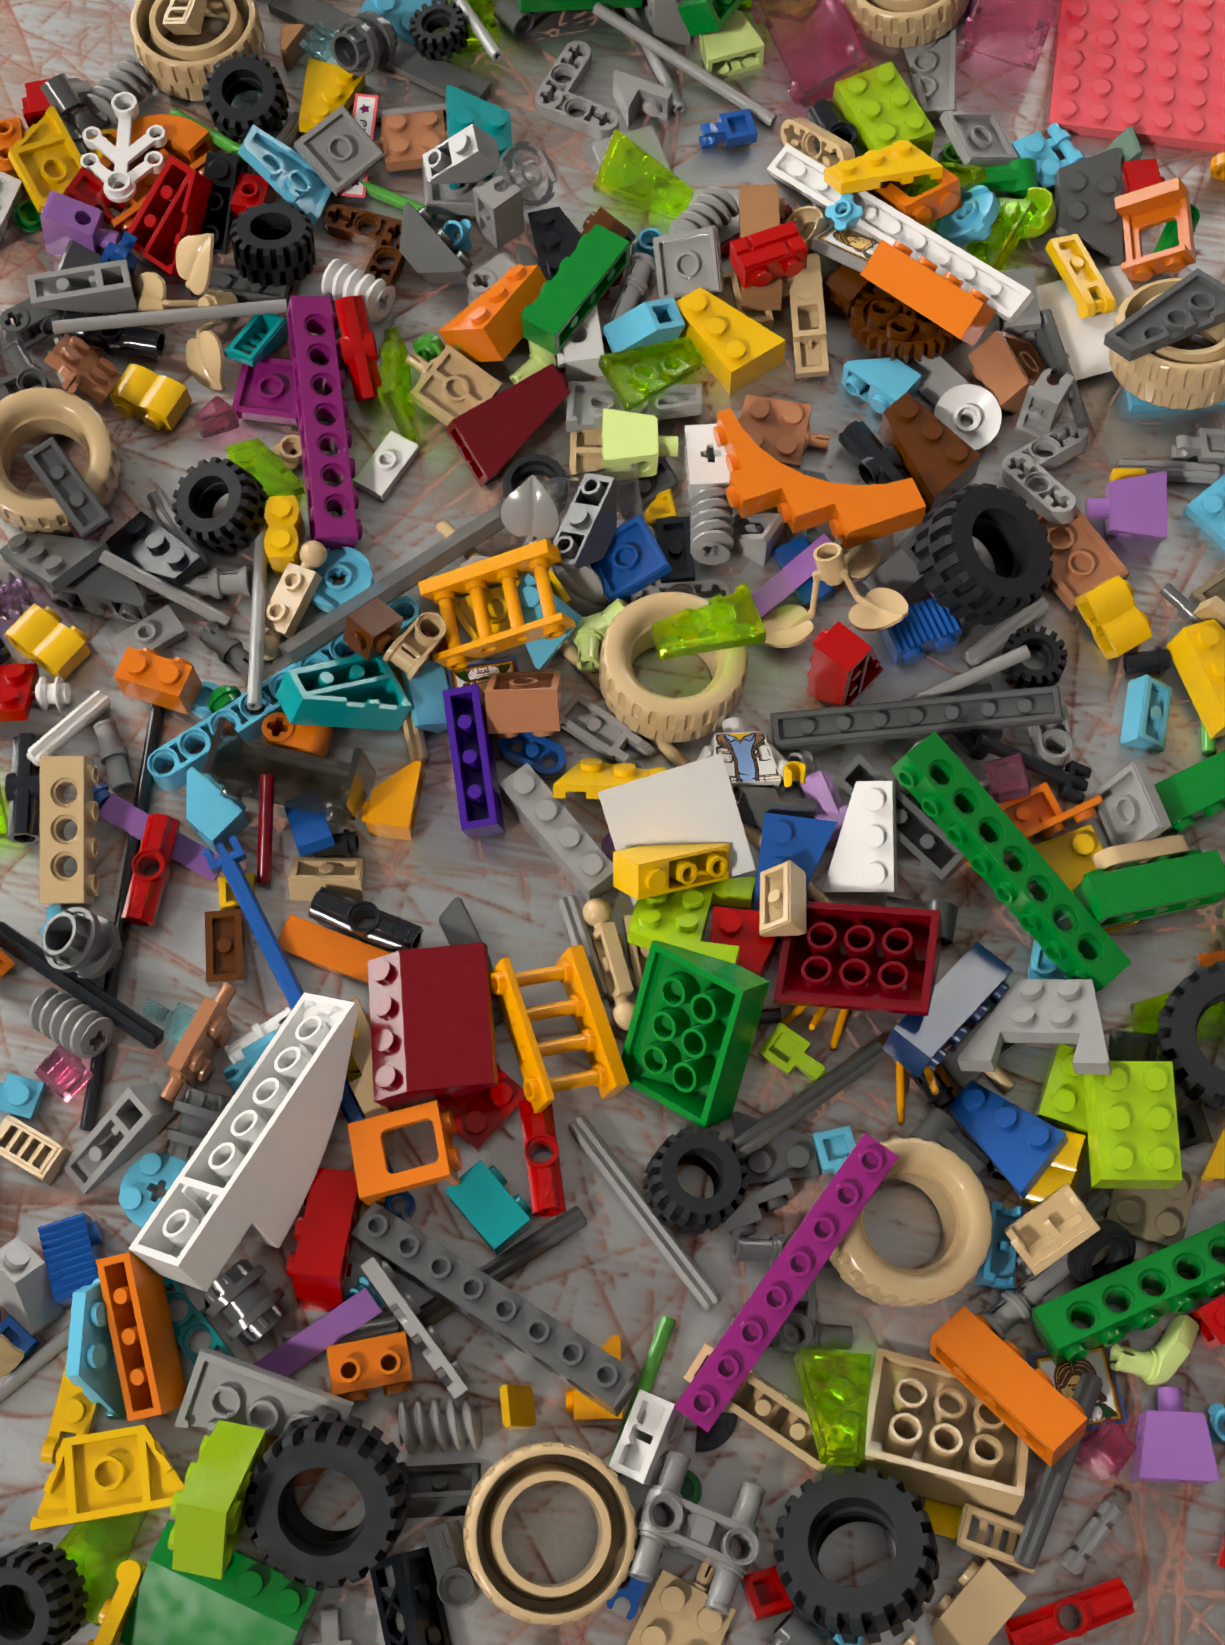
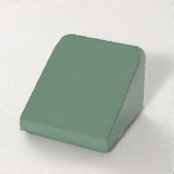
M1132 126L1127 127L1105 150L1108 151L1116 147L1121 148V170L1124 161L1140 160L1143 152Z

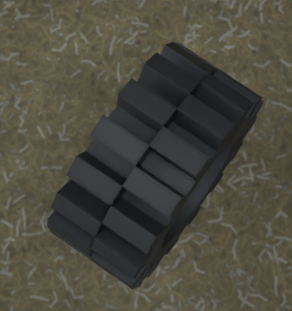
M432 0V6L428 7L425 3L421 5L423 11L416 9L414 12L415 17L410 19V32L415 47L422 57L426 56L427 60L432 61L434 56H436L437 61H443V56L447 55L449 60L453 58V52L457 55L462 52L460 46L466 48L468 44L466 39H469L470 36L469 29L461 7H457L455 2L451 1L448 5L447 0H441V4H437L436 0ZM448 27L446 30L440 33H432L434 30L438 28Z
M1029 625L1026 632L1021 627L1017 629L1016 634L1012 633L1009 636L1001 655L1026 645L1029 650L1041 653L1046 658L1047 664L1043 669L1034 670L1020 662L1000 671L1002 676L1007 674L1005 682L1008 685L1014 681L1016 683L1014 689L1016 690L1021 689L1022 686L1036 688L1055 686L1056 682L1058 683L1068 661L1066 660L1068 652L1067 649L1063 650L1065 643L1062 639L1057 642L1055 641L1058 635L1056 632L1052 631L1050 635L1045 634L1047 627L1041 626L1039 632H1036L1035 625Z

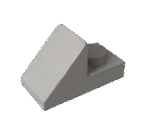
M618 70L614 71L613 97L628 128L631 126L638 111L668 121L673 110L672 89Z

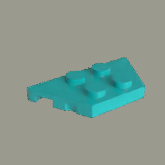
M446 85L447 139L473 123L497 141L502 167L490 175H499L511 171L513 166L510 112L454 86ZM460 183L449 184V189L460 188Z

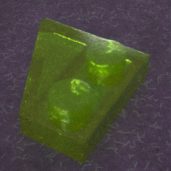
M259 438L226 446L229 460L260 481L264 486L262 490L267 493L268 499L270 496H298L305 494L302 482Z

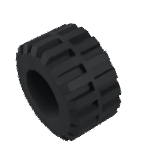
M244 52L237 53V58L232 59L228 55L224 57L225 62L223 64L217 62L213 65L215 72H208L206 76L208 84L203 86L205 94L203 98L215 127L218 128L221 134L227 135L228 138L235 142L240 139L241 143H243L252 125H255L272 137H274L273 131L277 130L280 132L284 126L281 120L287 121L289 115L287 112L289 100L278 71L274 66L271 67L267 59L262 58L259 60L258 55L250 53L249 57H245ZM256 90L262 93L260 100L250 108L237 109L231 106L233 99L243 91Z
M273 202V204L261 203L259 206L247 208L246 212H240L237 215V219L233 220L230 235L236 270H239V274L243 278H247L249 282L253 284L260 283V286L264 287L268 285L281 287L283 284H294L295 280L301 281L306 277L307 273H311L313 270V265L316 263L313 226L311 219L308 215H304L303 210L299 208L294 209L293 205L290 204L281 205L279 202Z
M211 457L210 462L203 459L198 462L197 468L191 466L186 470L188 475L185 478L181 476L178 481L180 484L179 490H174L173 494L176 502L172 504V511L177 514L174 519L176 524L181 526L180 529L207 548L222 553L224 550L228 552L237 551L238 545L242 548L249 545L248 540L250 538L255 540L259 535L256 532L259 526L264 527L266 522L263 519V515L265 514L266 506L264 502L268 500V496L262 490L264 486L261 482L242 467L226 458L221 460L218 457ZM229 493L225 508L213 517L216 503L222 496Z
M695 1127L692 1133H690L688 1128L681 1129L676 1136L672 1134L666 1138L648 1163L645 1170L647 1175L643 1180V1189H649L645 1195L647 1205L654 1203L655 1208L652 1214L656 1218L662 1215L667 1219L663 1225L669 1229L675 1224L679 1226L678 1233L686 1235L691 1229L694 1230L695 1235L703 1234L707 1229L711 1232L724 1223L743 1201L744 1197L742 1195L748 1187V1181L743 1180L748 1174L747 1165H740L739 1162L743 1158L740 1150L733 1152L730 1148L733 1142L728 1137L724 1142L718 1138L720 1132L712 1129L708 1135L704 1133V1127ZM692 1164L706 1171L713 1182V1197L697 1198L688 1194L678 1182L677 1166Z
M31 1542L0 1557V1645H62L70 1640L71 1636L75 1635L82 1627L80 1622L86 1618L87 1609L83 1607V1604L88 1602V1592L83 1591L82 1587L86 1581L84 1575L79 1576L76 1571L79 1565L74 1559L69 1561L66 1558L67 1552L62 1548L54 1550L52 1543L44 1542L39 1545L38 1542ZM23 1590L30 1597L34 1606L35 1614L28 1608L24 1599Z

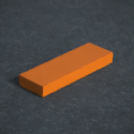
M292 914L289 915L278 938L285 954L367 986V961L390 954V952Z

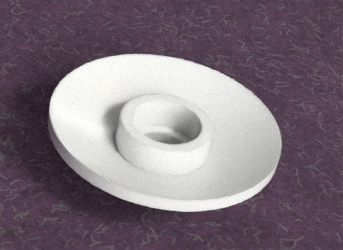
M963 384L949 389L941 396L934 410V416L975 451L982 449L992 442L1001 426L1002 413L997 399L987 389L978 385ZM969 416L972 418L973 423L970 426H964L961 424L960 418Z

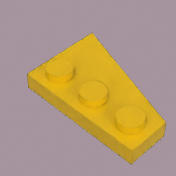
M898 140L890 146L879 150H870L865 155L851 160H842L837 165L824 169V181L843 195L879 189L882 186V182L900 181L903 185L914 183V177L928 174L931 180L943 178V166L908 140Z

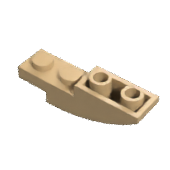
M819 253L807 254V268L802 269L795 276L788 277L796 379L829 376Z

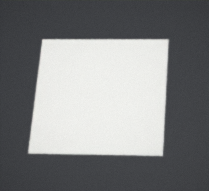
M1120 265L1099 270L1115 299L1116 307L1113 313L1101 315L1098 312L1093 317L1081 319L1077 314V304L1063 280L1036 286L1039 309L1041 311L1044 309L1052 311L1066 353L1070 356L1068 360L1076 381L1112 371L1109 363V348L1104 345L1105 334L1113 329L1117 311L1123 301L1135 291L1127 276L1121 270Z
M722 753L597 792L616 851L642 845L730 844L729 878L756 870ZM630 896L633 907L635 908L637 899Z

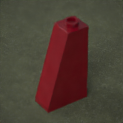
M553 363L456 417L445 428L480 487L491 480L570 393L565 376L561 371L556 370Z

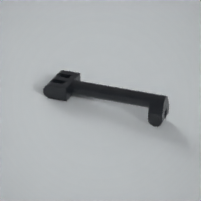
M978 733L974 736L973 744L975 746L971 748L969 757L972 759L983 760L991 753L1059 783L1058 797L1075 804H1082L1084 802L1085 795L1081 792L1087 791L1089 783L1084 779H1089L1092 769L1072 760L1065 765L1063 770L984 734Z

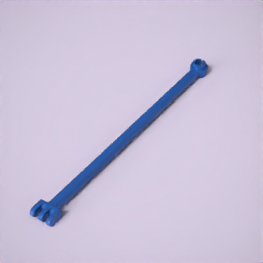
M234 834L228 837L229 843L234 849L233 851L228 853L223 842L220 841L215 845L221 857L215 859L209 847L202 850V853L213 874L223 871L292 1010L304 991L239 862L247 859ZM346 1077L340 1108L349 1124L364 1120L366 1117ZM386 1157L388 1172L394 1174V1171ZM408 1191L385 1197L384 1208L400 1219L404 1220L402 1212L395 1211L392 1208V1204L397 1198L406 1200V1207L403 1210L411 1219L414 1215L416 1202Z

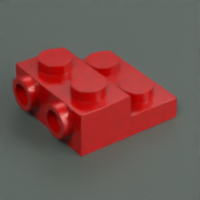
M498 1063L497 1086L440 1102L446 1111L450 1110L452 1112L456 1134L478 1153L519 1109V1101L526 1099L524 1089L502 1071Z

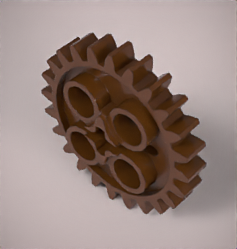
M877 288L873 289V295L864 292L863 299L857 298L855 305L851 307L849 329H852L851 336L858 337V345L867 344V352L875 349L878 350L877 357L889 354L890 360L894 361L897 356H900L904 362H908L909 357H914L918 362H921L923 355L934 359L935 352L943 355L945 348H951L952 341H955L956 338L955 335L894 296Z

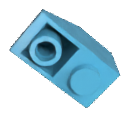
M670 297L643 302L606 324L602 330L614 357L671 348L686 325L674 298Z
M890 357L847 361L843 366L841 385L851 395L859 396L869 403L876 412L883 414L888 407L906 392L914 398L918 394L922 375L897 358L894 361H891Z
M191 767L187 770L186 819L192 830L219 853L215 845L216 843L222 841L226 848L229 844L228 837L234 834L237 836L249 824L244 813L246 806L234 794L230 793L226 796L219 790L221 787L220 783L211 774L205 771L201 775L196 769Z

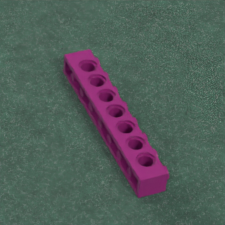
M290 296L286 316L311 541L315 540L322 543L330 551L335 549L341 550L340 546L355 548L357 540L362 539L363 527L361 519H356L355 509H358L359 493L358 489L352 486V479L355 478L354 458H349L348 448H351L352 433L351 429L345 426V419L348 417L347 398H342L341 389H344L345 373L344 369H339L338 360L341 359L340 339H335V331L338 328L336 310H332L331 297ZM313 362H319V363H321L322 365H317V364H315V363H313ZM316 391L324 392L326 395H321ZM319 421H326V422H328L330 425H324V424L320 423ZM322 451H329V452L333 453L334 455H332V456H331V455H327V454L323 453ZM325 481H333L338 486H331ZM335 511L342 517L332 516L329 512Z
M864 1133L674 1408L707 1433L709 1432L899 1156L868 1134Z

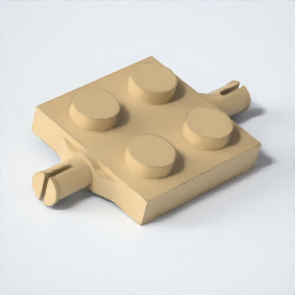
M447 345L441 354L430 362H427L414 351L405 360L406 364L421 373L419 381L409 392L408 398L446 426L456 417L494 397L502 386L501 382L450 345Z
M702 1561L693 1581L680 1579L661 1569L625 1645H721L736 1613V1609L730 1607L729 1614L724 1615L711 1611L704 1606L709 1593L708 1588L715 1573L712 1565Z

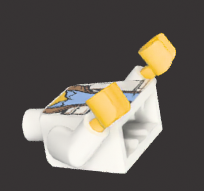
M731 717L722 722L723 733L714 734L711 744L703 747L696 759L697 761L722 753L735 800H737L741 787L775 788L777 791L781 779L784 780L785 787L792 786L793 780L800 781L802 784L806 783L805 764L797 761H787L772 744L767 742L765 734L761 731L745 732L743 720L739 717Z

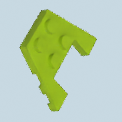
M756 877L729 878L637 900L627 931V942L650 950L651 942L658 940L737 965L740 946L704 942L703 938L712 905L751 909Z

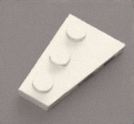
M856 781L822 892H897L896 781Z

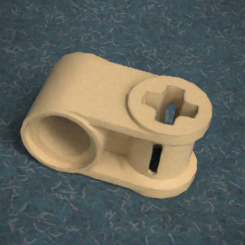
M435 612L422 613L392 643L384 654L383 660L385 662H393L407 673V679L412 681L424 668L432 654L437 651L446 633L447 625L445 620ZM421 631H429L434 637H427Z

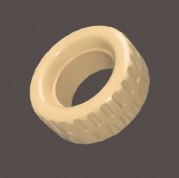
M137 0L133 7L130 18V32L138 60L155 87L175 98L189 101H204L203 86L208 84L206 79L208 72H215L213 65L217 62L223 64L225 62L224 57L228 55L233 59L237 58V53L244 52L245 57H249L250 53L257 54L259 60H261L265 53L264 32L255 0H207L204 17L219 18L229 22V24L216 39L198 46H181L165 39L170 31L163 26V19L171 0Z
M843 0L846 13L859 32L878 44L896 48L917 47L942 37L962 18L969 3V0Z
M1183 278L1154 281L1132 292L1119 307L1113 328ZM1225 322L1197 333V335L1215 344L1205 349L1184 350L1168 345L1129 362L1109 348V363L1112 372L1128 392L1145 402L1159 407L1193 410L1218 404L1225 400Z
M37 387L10 394L0 401V518L21 531L51 535L72 533L76 529L53 497L31 496L20 491L12 484L10 476L12 460L23 444L40 435L61 434L76 440L86 450V465L82 478L106 509L117 492L118 480L121 476L120 456L113 434L102 415L97 413L96 409L89 402L82 400L80 396L57 388Z
M661 592L641 597L625 606L613 618L612 624L608 626L605 632L599 659V681L602 696L606 700L607 707L616 718L639 735L652 740L671 743L699 739L721 727L722 722L730 718L739 703L748 667V652L746 651L745 639L730 615L716 604L702 597L683 592ZM677 645L693 651L702 658L710 670L712 681L704 690L693 696L684 698L665 697L646 689L636 678L632 664L641 653L652 647Z
M912 1137L907 1139L895 1138L880 1142V1144L899 1156L882 1181L901 1180L911 1183L925 1192L934 1203L941 1222V1239L938 1249L932 1259L920 1269H904L887 1262L874 1250L867 1237L864 1227V1206L830 1255L829 1260L846 1284L852 1286L863 1297H868L878 1304H889L891 1307L905 1308L929 1305L957 1293L964 1288L965 1284L971 1282L987 1257L993 1226L988 1196L972 1168L950 1149H946L933 1141H924L920 1138Z
M560 1442L530 1444L518 1448L499 1459L477 1483L465 1513L463 1527L464 1550L470 1571L476 1583L498 1608L528 1623L551 1626L562 1625V1623L581 1620L584 1616L601 1609L602 1605L607 1600H611L618 1592L617 1589L620 1584L625 1582L629 1573V1566L631 1561L634 1560L636 1552V1514L625 1485L618 1478L615 1471L593 1453L583 1448ZM543 1481H563L580 1490L592 1505L598 1524L597 1544L591 1559L577 1575L560 1583L540 1584L522 1577L510 1565L502 1543L503 1521L509 1506L523 1490Z

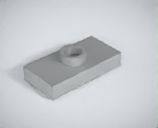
M166 605L108 641L120 660H122L128 646L139 650L146 647L159 653L188 636L170 606Z

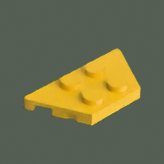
M54 106L49 107L43 118L37 124H33L26 131L25 137L18 140L8 152L9 160L39 213H42L50 190L63 194L69 183L81 169L80 158L82 156Z
M144 1424L63 1438L55 1458V1468L47 1478L43 1489L45 1494L37 1515L32 1517L30 1530L38 1531L171 1507L175 1492L177 1490L183 1491L185 1485L148 1425Z

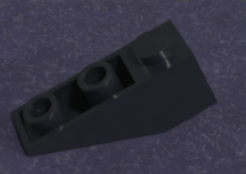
M207 151L204 176L213 181L201 234L213 233V253L226 255L231 241V224L235 220L230 202L240 172L247 173L249 164L239 156Z

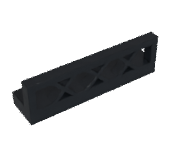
M429 1547L387 1557L375 1571L370 1570L385 1645H452L444 1605L437 1593L438 1583ZM392 1566L395 1578L393 1590L388 1587L384 1569ZM397 1612L403 1616L405 1625L403 1633L397 1629L395 1620Z

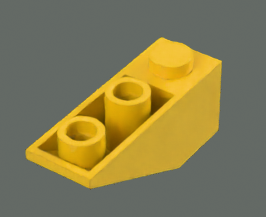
M730 844L642 845L614 851L613 887L640 900L729 879Z

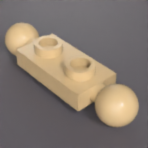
M312 540L302 545L299 552L300 566L288 563L266 606L265 629H267V632L264 634V661L273 660L280 654L281 650L278 645L281 644L279 640L281 635L287 638H291L294 635L322 579L317 572L313 571L314 568L322 566L327 559V550L318 541Z
M592 898L583 907V918L595 930L591 935V940L608 988L607 999L609 1006L615 1005L612 1010V1021L617 1028L628 1031L635 1003L630 1001L629 998L634 991V974L630 967L627 968L624 957V939L620 933H617L615 922H609L612 916L610 904L605 899Z

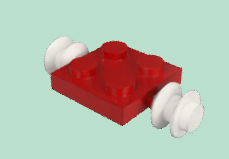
M36 663L0 665V722L27 721L32 701H36L44 712L48 711L50 704H56L58 710L63 711L65 704L70 703L71 700L69 683L64 682L61 676H57L54 683H49L45 676H42L38 681L39 671Z

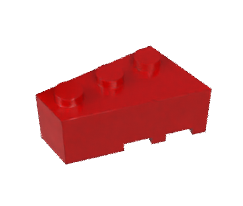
M170 155L127 232L138 238L133 249L170 275L187 281L178 274L176 249L184 237L201 234L213 181L188 164Z
M838 621L830 630L827 628L823 629L813 641L814 652L810 658L812 663L811 669L807 674L809 678L807 693L826 708L850 706L884 669L880 666V661L876 659L877 655L873 647Z
M713 906L710 942L740 946L737 965L763 978L783 936L762 937L759 934L760 911Z
M318 1168L303 1202V1205H306L304 1216H298L296 1220L295 1240H298L296 1252L290 1251L288 1255L286 1273L288 1276H292L299 1309L330 1312L345 1302L343 1287L346 1276L351 1277L353 1266L352 1263H349L354 1240L350 1233L360 1220L362 1200L359 1199L355 1171Z

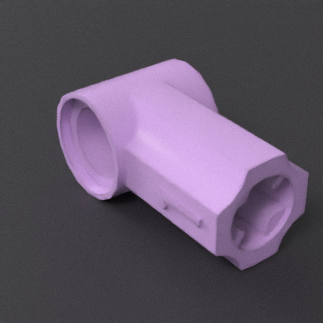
M820 770L809 774L806 777L805 784L799 782V787L804 798L814 800L817 809L813 819L838 822L827 844L829 845L838 841L848 805H843L829 771L824 772Z

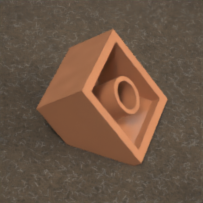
M1000 330L995 331L968 355L974 366L972 372L977 380L983 383L986 389L994 395L1001 410L1012 413L1021 411L1027 389L1030 385L1034 386L1041 373L1048 369L1032 341ZM1050 374V377L1047 379V382L1050 385H1057L1052 375Z
M561 670L491 673L485 689L488 734H497L499 738H512L518 736V733L533 732L534 736L545 737L553 735L554 731H560L562 723Z

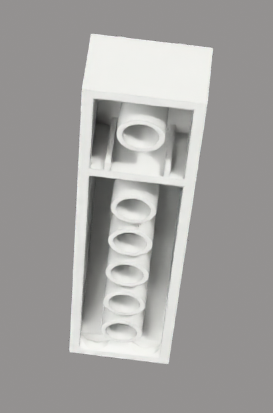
M303 993L129 1247V1250L155 1273L207 1292L219 1276L220 1271L235 1248L241 1243L243 1237L280 1248L316 1176L339 1110L359 1008L354 1002Z

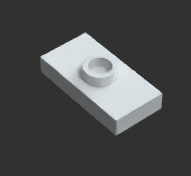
M391 430L354 479L355 487L384 501L419 454V445Z

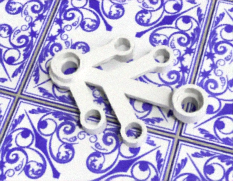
M120 92L111 100L113 112L116 118H118L116 147L102 136L100 129L91 126L82 132L86 147L98 149L115 164L114 171L111 172L101 164L99 157L95 153L82 155L80 158L81 167L83 166L104 183L103 190L106 197L117 203L130 200L136 193V184L149 173L159 174L165 165V161L160 152L151 151L145 155L142 163L128 172L129 164L149 148L163 147L168 140L165 129L162 126L152 125L147 129L145 135L130 146L132 122L139 114L136 97L130 92Z

